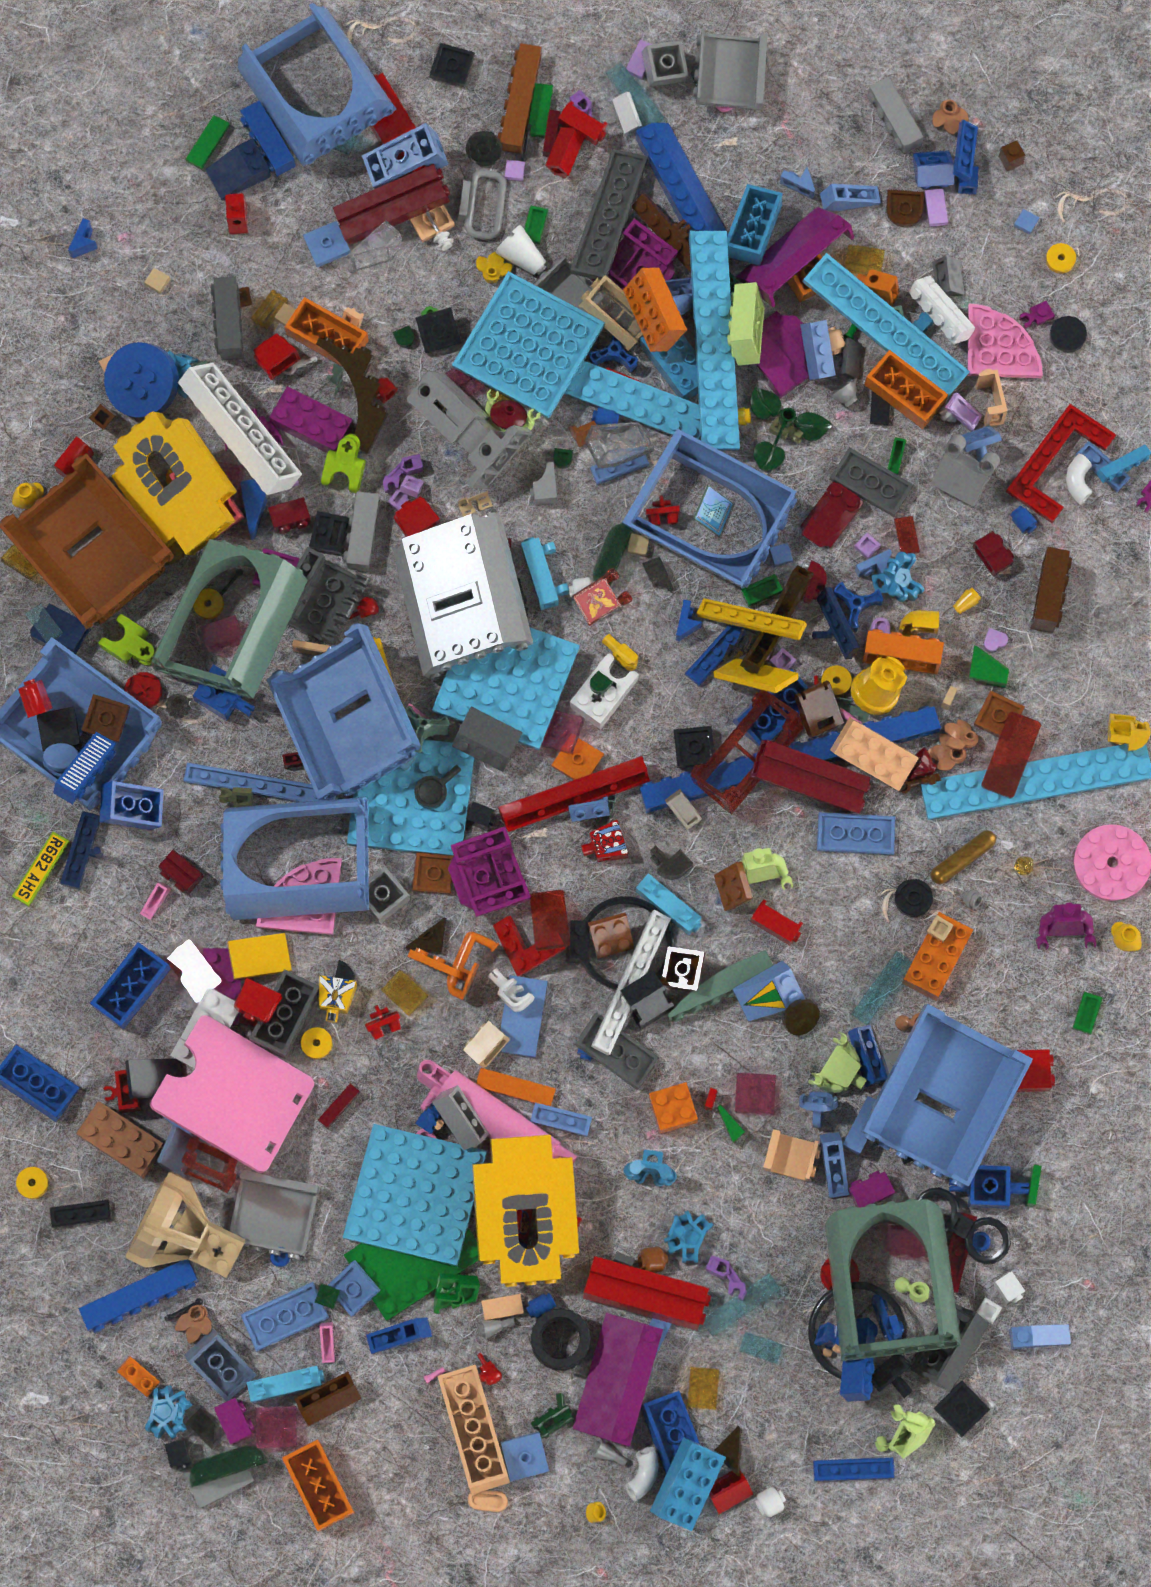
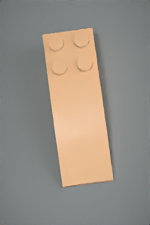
M476 1364L439 1375L438 1380L471 1495L510 1483Z

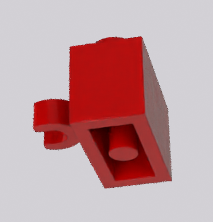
M126 1070L114 1071L116 1088L112 1086H105L103 1088L104 1091H112V1095L105 1097V1101L111 1102L117 1097L121 1113L141 1111L140 1099L130 1100Z

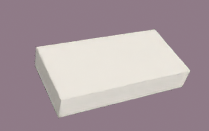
M625 92L612 99L624 133H630L642 126L630 92Z

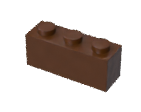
M347 1371L295 1398V1402L305 1422L310 1426L362 1398L356 1384Z

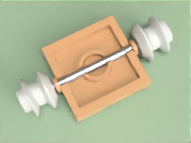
M444 205L409 219L422 243L435 237L433 242L439 244L437 246L438 250L446 251L452 247L454 240L452 238L448 239L450 233L446 231L455 227V223Z

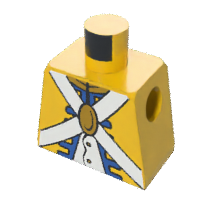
M320 975L319 1007L320 1010L327 1011V1022L337 1023L339 1013H348L357 989L356 981Z

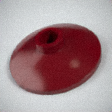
M500 400L491 407L490 417L495 425L506 430L513 425L523 427L527 421V412L516 401Z

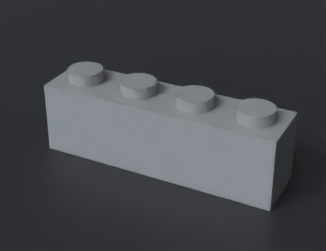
M887 77L870 85L867 94L868 100L871 104L874 103L877 108L876 113L885 122V129L888 134H892L896 148L900 149L904 154L922 145L924 137L890 78Z
M357 492L356 498L353 497L352 499L354 514L350 515L349 526L352 528L351 533H347L346 544H349V548L344 553V562H346L348 569L370 571L380 506L379 494Z

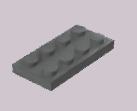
M850 447L830 476L831 481L843 485L858 497L892 517H895L914 484Z
M598 1012L594 1013L574 1045L638 1090L659 1057L622 1030L610 1055H606L591 1047L604 1019Z

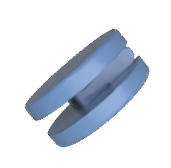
M65 743L49 746L43 753L44 770L59 779L78 755V751L73 746Z

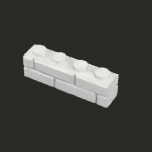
M931 276L918 279L913 283L909 291L910 295L954 345L964 342L971 337L975 326L957 308Z

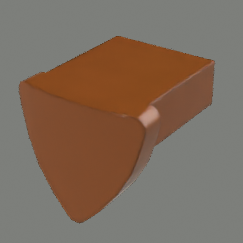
M591 421L578 428L575 425L568 427L579 447L600 438L595 421Z

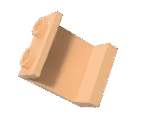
M985 369L978 375L976 389L991 387L995 406L987 408L984 424L985 427L1004 424L1007 407L998 369Z
M773 1129L763 1170L809 1182L810 1177L814 1178L817 1167L813 1166L814 1159H819L821 1147H818L819 1141L810 1142L780 1134L781 1131Z

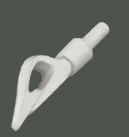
M315 356L306 360L304 358L300 359L288 368L292 369L290 372L284 371L282 373L293 375L297 368L305 367L306 364L317 361V358Z

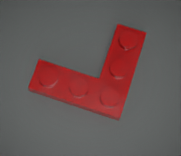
M507 916L493 925L518 977L565 950L558 932H553L529 948H526L511 916Z

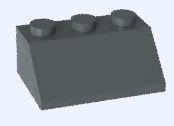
M471 706L452 746L503 772L511 760L523 732Z

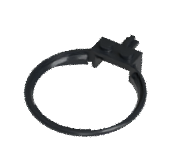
M620 896L610 898L593 908L583 921L570 920L567 924V935H559L566 947V963H581L586 972L595 981L608 988L617 990L619 984L603 978L596 972L591 963H587V960H589L590 932L588 922H591L601 911L617 904H633L648 910L650 913L653 910L662 913L651 903L636 897ZM669 924L665 931L667 950L668 947L674 948V936ZM666 956L662 966L656 973L659 979L663 975Z
M851 1282L852 1289L874 1292L891 1305L898 1321H901L904 1327L902 1339H907L906 1319L897 1301L887 1291L876 1285L865 1282ZM831 1289L819 1299L812 1310L808 1324V1339L812 1353L818 1363L828 1373L841 1379L842 1372L828 1364L819 1352L817 1345L814 1344L815 1323L822 1307L833 1297V1289ZM904 1354L891 1356L872 1374V1384L878 1392L884 1390L891 1383L903 1398L913 1392L900 1376L911 1367Z

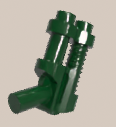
M564 1393L556 1394L557 1407L555 1409L548 1408V1412L539 1418L538 1416L533 1418L534 1421L531 1422L534 1430L540 1429L538 1432H540L541 1439L544 1437L547 1439L559 1428L573 1422L572 1411L568 1405L565 1406ZM553 1419L555 1423L545 1429L543 1424Z

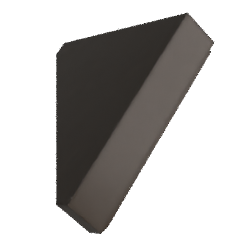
M442 918V920L406 945V950L411 949L415 951L416 948H419L429 953L442 954L446 918Z
M739 1426L714 1450L726 1457L724 1464L738 1477L740 1476L742 1429Z

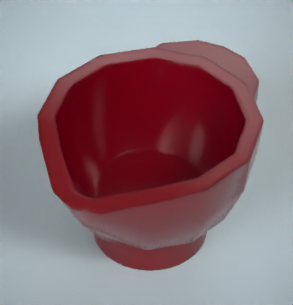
M923 747L915 754L919 759L907 777L910 780L915 776L932 775L936 770L937 764L932 762L928 750Z

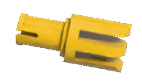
M611 634L606 635L602 640V644L613 652L614 659L628 671L635 670L639 656L627 644H620Z

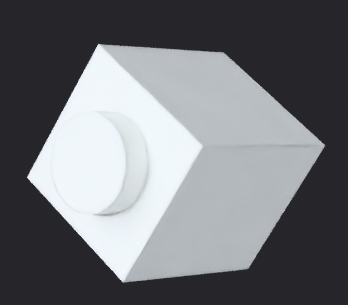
M1012 1271L994 1283L1006 1304L1009 1302L1015 1304L1023 1298L1021 1294L1025 1290Z

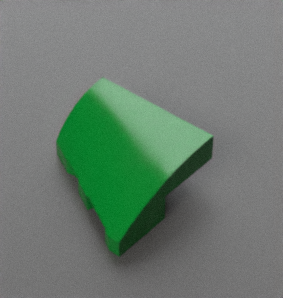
M974 646L969 679L987 682V685L1006 688L1009 668L978 646Z
M439 1273L433 1306L434 1314L440 1313V1309L452 1306V1309L462 1304L476 1302L480 1288L478 1276Z

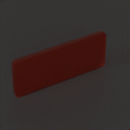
M1015 712L1008 714L982 781V788L1010 799L1014 797L1041 727L1039 721Z
M560 889L530 894L536 950L541 951L570 946L564 891Z

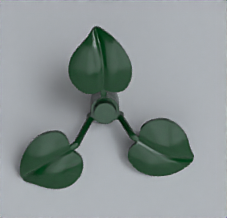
M757 386L752 392L750 405L756 417L766 420L770 415L772 417L780 416L779 424L781 428L773 445L767 441L760 442L756 445L753 452L754 460L762 471L774 470L783 463L785 452L782 448L776 447L784 428L792 426L793 422L803 432L801 437L808 441L819 440L832 426V423L826 418L812 412H804L797 418L796 412L792 408L780 410L781 400L773 392L763 390Z

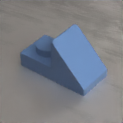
M806 167L801 178L794 172L783 171L780 177V184L813 199L815 187L808 167Z
M891 550L884 551L857 564L855 572L858 577L862 575L868 576L874 570H876L877 574L883 573L884 569L888 566L887 562L891 557Z

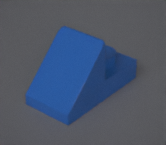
M82 218L68 249L70 257L76 258L98 249L96 242L88 239L93 232L90 220Z
M689 600L683 601L676 641H681L702 627L701 621L691 620L694 608L691 607V601Z

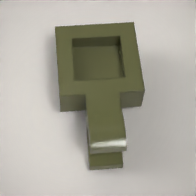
M780 416L775 419L769 428V432L776 436L781 428L779 424ZM793 422L792 426L784 428L780 438L786 440L789 436L792 441L800 444L803 440L801 437L803 432L795 429Z
M233 787L232 791L229 788H221L219 801L221 803L233 802V807L253 806L252 788Z

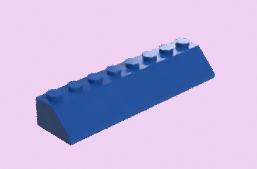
M651 123L636 130V141L644 156H648L647 162L679 222L684 219L687 222L684 227L688 224L691 226L689 232L726 231L669 123Z

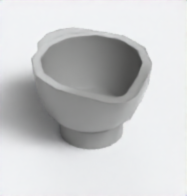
M857 378L835 389L830 394V397L840 403H844L846 407L858 400L855 384L858 381Z

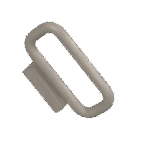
M478 170L471 176L470 181L463 180L457 221H465V230L473 238L493 240L500 234L506 193V180L502 174L495 171ZM480 177L496 179L499 182L494 229L490 233L476 231L472 228L477 181Z

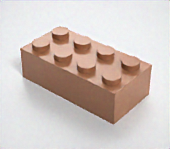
M100 1101L97 1102L76 1133L81 1139L142 1179L146 1177L164 1147L161 1141Z

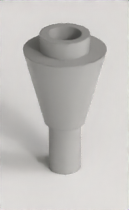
M513 1318L502 1321L480 1320V1325H477L480 1337L483 1336L486 1340L503 1330V1328L514 1326L515 1323Z
M600 1439L599 1442L596 1440L591 1448V1452H593L592 1457L615 1461L622 1466H625L628 1460L617 1454L603 1439Z

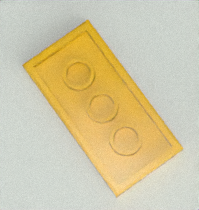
M739 658L733 659L714 671V678L772 693H777L798 680L797 672L764 665L758 674L750 673L740 666L743 659Z

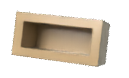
M488 1021L481 1025L474 1038L467 1041L463 1051L481 1067L486 1068L511 1039L493 1023Z

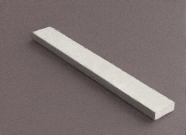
M656 910L652 911L591 1047L606 1055H610L630 1011V1007L620 993V990L646 975L671 918Z

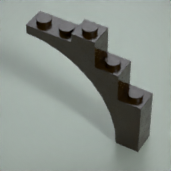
M324 337V340L318 338L316 345L329 352L342 365L352 382L358 408V419L354 435L360 440L359 450L370 454L389 414L385 412V407L377 403L375 406H372L382 386L378 383L379 379L368 375V378L365 377L375 356L371 355V350L363 346L361 349L356 347L352 354V349L344 345L337 347L334 345L335 341L328 337Z
M797 565L792 571L771 614L792 618L799 608L814 573ZM760 632L740 666L750 673L758 674L763 666L769 663L782 636Z

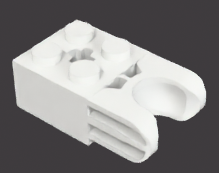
M607 654L570 701V708L600 730L636 684L639 674L635 671H630L621 679L612 677L610 674V670L614 665V656L612 654ZM598 670L613 681V685L603 694H596L590 689V679ZM593 699H600V702L594 703Z

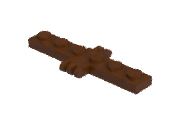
M642 193L632 205V209L658 237L678 251L676 257L691 273L690 246L687 239L691 226L688 224L684 227L687 223L684 219L679 223L675 222L673 224L648 195Z

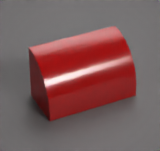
M76 436L54 464L57 473L65 477L75 472L72 467L75 459L85 454L92 458L94 455L93 450Z
M739 1470V1477L730 1471L715 1480L708 1497L718 1514L754 1495L741 1470Z

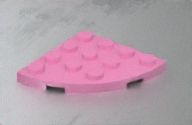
M968 304V320L975 326V330L968 339L967 369L970 372L967 376H978L985 369H998L999 377L1042 378L1040 355L1026 330L1005 313L1002 314L992 310L988 306Z
M342 858L320 859L306 865L303 864L284 875L274 887L339 883ZM336 913L257 918L256 928L333 935Z

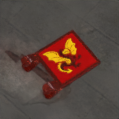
M614 568L609 569L604 576L572 595L589 626L633 600L627 591L621 593L618 598L615 596L609 582L619 579L620 575Z

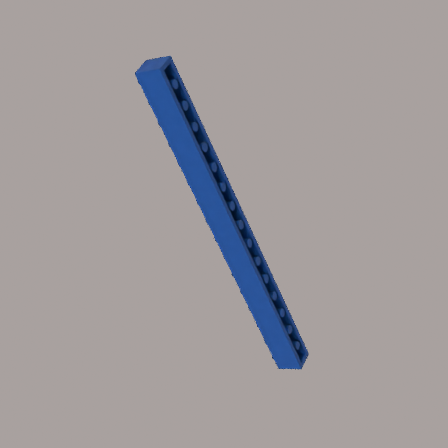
M929 706L920 707L918 711L912 713L910 711L902 712L899 714L900 716L894 718L887 716L879 722L868 721L863 724L896 744L936 734L941 729L935 707L929 708ZM837 731L829 732L825 737L821 738L819 736L811 737L803 743L796 741L788 746L791 749L830 763L843 759L830 750L840 734ZM758 752L754 753L752 757H738L734 762H720L716 764V767L709 768V766L699 768L694 773H690V771L683 772L676 778L669 776L661 779V782L644 783L643 787H640V795L645 812L650 813L668 808L669 806L665 799L679 789L682 790L689 801L762 782L750 777Z

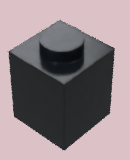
M473 802L466 817V823L488 831L490 826H494L497 816H494V809Z
M185 1439L164 1444L171 1469L175 1468L176 1471L187 1469V1465L192 1464Z

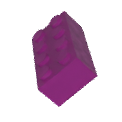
M288 386L269 416L270 422L276 428L326 453L329 450L337 452L340 440L350 434L354 428L352 418Z

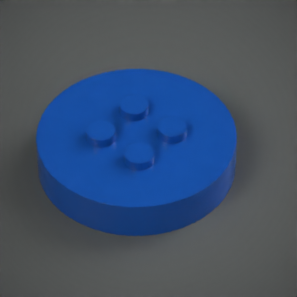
M135 342L121 347L109 360L104 375L105 391L112 405L121 413L137 418H145L150 412H164L174 401L179 387V374L173 358L161 347L149 343Z

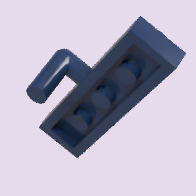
M825 587L817 597V601L830 628L828 631H813L812 638L827 639L832 638L834 635L844 658L852 659L860 649V646L832 588Z
M82 811L60 882L61 885L80 890L89 857L98 859L103 857L99 847L92 849L100 825V815Z

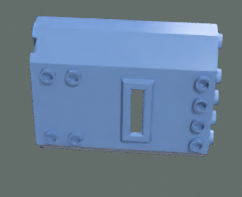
M360 623L351 625L349 630L344 632L347 637L342 640L343 642L329 647L323 654L314 656L310 662L299 665L292 673L278 670L266 679L319 800H334L335 796L343 794L344 797L354 794L413 759L416 755L414 751L419 750L421 747L369 627ZM368 694L369 702L337 720L336 712Z
M51 637L40 651L42 655L41 660L23 680V682L34 679L35 682L43 681L53 707L47 712L75 707L79 735L81 736L84 732L82 727L93 694L130 705L119 742L113 741L116 743L114 758L110 762L107 761L105 763L106 766L103 772L95 776L96 779L92 786H87L83 797L80 800H76L90 811L101 803L102 784L110 781L123 782L126 779L129 769L131 767L134 768L138 764L142 753H146L150 749L151 742L156 732L160 729L162 721L157 714ZM22 682L18 688L24 686V683ZM17 688L0 708V744L55 785L58 779L43 768L44 752L42 750L37 716L27 717ZM92 734V735L89 737V739L85 742V744L80 748V750L78 751V754H79V752L84 748V746L88 743V741L92 738V736H93L94 734Z
M924 1004L861 1132L864 1133L863 1137L868 1140L878 1141V1146L888 1151L892 1148L897 1151V1156L905 1160L909 1157L915 1160L914 1165L922 1169L926 1166L932 1169L931 1173L939 1178L942 1175L952 1179L951 1183L962 1188L963 1185H970L1033 1059L1017 1050H1011L944 1015L945 1013L929 1004ZM919 1092L956 1110L957 1112L953 1119L916 1100Z

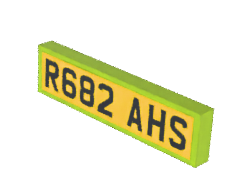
M52 832L12 897L29 907L70 841Z

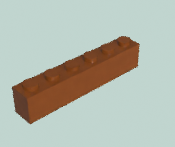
M520 43L519 50H515L514 60H516V66H512L511 77H513L512 83L509 82L507 93L510 95L509 99H505L504 103L506 115H502L500 126L503 129L502 133H498V138L503 146L502 151L522 154L535 83L537 82L542 57L541 46Z

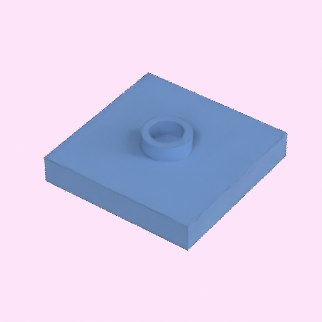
M337 221L303 235L317 268L351 254Z
M356 1260L352 1261L328 1284L341 1290L337 1300L351 1317L380 1291Z
M540 1432L500 1441L510 1481L549 1472Z

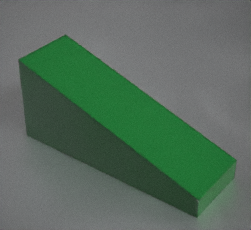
M897 437L894 439L887 468L893 473H899L906 439Z
M719 1105L717 1107L718 1112L734 1144L745 1134V1131Z

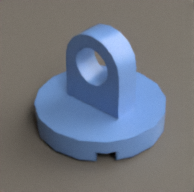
M814 1091L810 1092L808 1096H805L804 1093L799 1097V1106L813 1111V1128H822L823 1112L836 1109L838 1107V1097L835 1096L833 1098L832 1094L827 1092Z

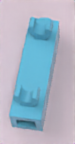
M530 537L521 543V550L540 610L558 606V596L569 594V588L567 583L554 587L545 555L556 553L555 544L550 542L541 546L539 538L534 539V537Z
M649 873L636 887V893L658 908L662 914L671 918L670 921L688 936L692 932L696 933L702 926L700 923L702 917Z
M313 1366L249 1381L247 1386L250 1401L256 1403L312 1390L322 1385L325 1377L323 1369L319 1370L318 1366Z

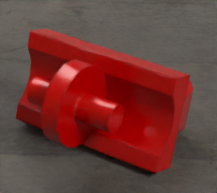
M659 495V501L652 502V507L660 506V508L646 509L645 515L648 521L656 526H660V516H667L668 525L678 524L680 506L664 507L671 505V500H663V495Z
M378 1005L374 1006L376 1012L369 1015L371 1020L379 1018L365 1024L367 1031L371 1033L375 1040L384 1036L381 1027L386 1024L389 1025L391 1032L401 1029L399 1013L394 1011L382 1016L388 1013L389 1010L387 1007L380 1010Z

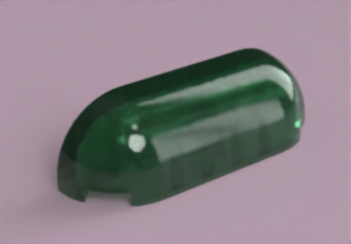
M622 523L613 526L609 530L592 573L593 581L597 583L603 579L609 590L633 532L632 529Z
M244 1445L203 1458L196 1462L190 1471L189 1481L191 1488L267 1464V1457L258 1447Z

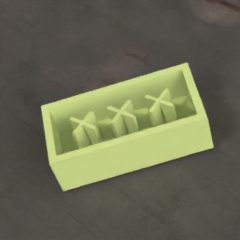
M757 282L735 284L734 292L731 293L733 306L730 307L732 320L729 321L730 335L727 336L728 345L732 347V357L736 359L738 366L759 364L765 306Z

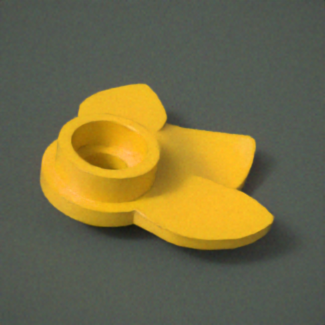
M492 252L488 258L478 256L476 260L477 269L482 272L484 280L490 284L496 283L500 277L506 276L507 272L512 270V264L504 263V258L496 252Z

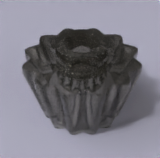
M181 693L173 694L168 697V701L165 703L166 712H169V716H174L175 719L178 717L183 718L184 715H188V711L191 709V701L187 700V696ZM176 704H181L180 707L175 708Z

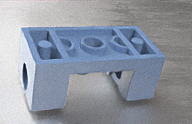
M427 123L362 155L372 186L375 189L397 180V178L423 165L427 167L434 164L437 169L448 165L439 136ZM404 152V157L401 160H397L399 153Z

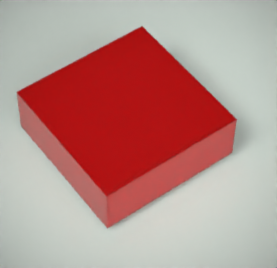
M710 1087L705 1110L711 1111L713 1109L717 1089Z

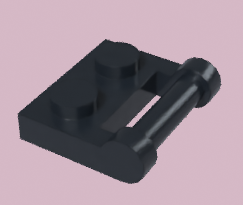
M317 511L309 548L342 555L344 550L342 546L350 518ZM336 522L340 523L334 546L330 545L334 523Z

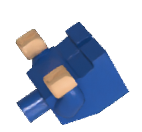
M431 1103L422 1112L415 1124L432 1134L435 1129L440 1130L444 1122L440 1120L442 1116L434 1104Z
M829 1322L819 1326L814 1342L815 1345L825 1346L822 1354L826 1357L832 1356V1350L840 1353L837 1326Z

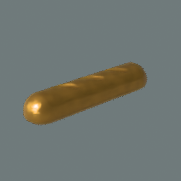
M989 830L982 831L934 867L930 874L932 881L936 884L946 883L990 850L996 843L995 834Z

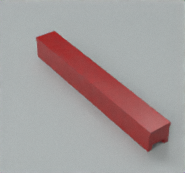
M643 756L502 805L498 807L499 813L507 831L510 832L567 812L570 805L603 799V797H609L650 782L648 770Z

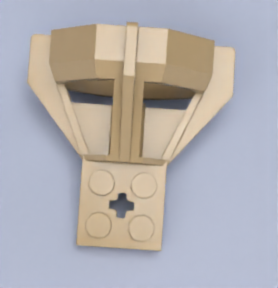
M170 1171L155 1193L125 1257L145 1268L188 1259L227 1278L245 1244V1239L210 1222L192 1182ZM182 1200L187 1205L183 1215L177 1212ZM162 1240L168 1242L164 1250H157ZM221 1247L222 1253H216L213 1248Z

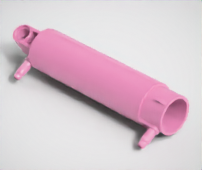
M424 1060L420 1063L417 1079L431 1089L421 1105L422 1110H426L441 1092L458 1085L488 1131V1138L550 1135L459 1071L455 1070L450 1074L431 1060ZM422 1070H428L430 1074H426ZM551 1136L552 1157H572L574 1164L577 1156L560 1145L561 1142Z

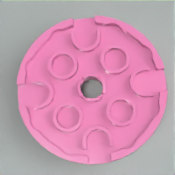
M1110 824L1094 828L1080 840L1074 853L1073 864L1077 880L1089 894L1105 901H1114L1130 898L1142 889L1151 872V855L1146 843L1136 832L1121 825ZM1115 858L1118 865L1110 867L1107 864V860Z

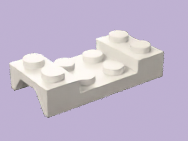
M207 986L170 1056L195 1068L194 1055L184 1045L201 1016L206 1015L230 1029L239 1013L234 1007L235 1000Z

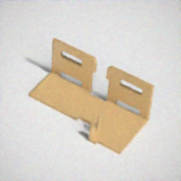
M488 491L468 499L466 497L458 500V506L463 517L476 512L471 503L473 500L477 501L480 511L493 506Z

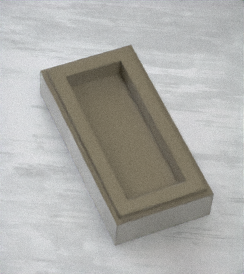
M681 789L665 799L667 805L687 830L702 820L701 815Z

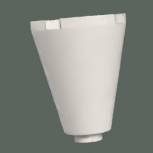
M518 225L495 252L532 275L536 273L540 275L546 269L544 265L546 260L524 228Z

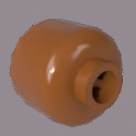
M661 1247L644 1248L638 1254L640 1269L657 1273L662 1272L665 1269V1264H668V1255L666 1252H663Z

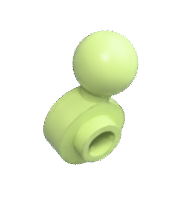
M900 1277L895 1281V1289L900 1293L908 1291L913 1301L920 1303L929 1298V1287L923 1282L910 1284V1281L905 1277Z

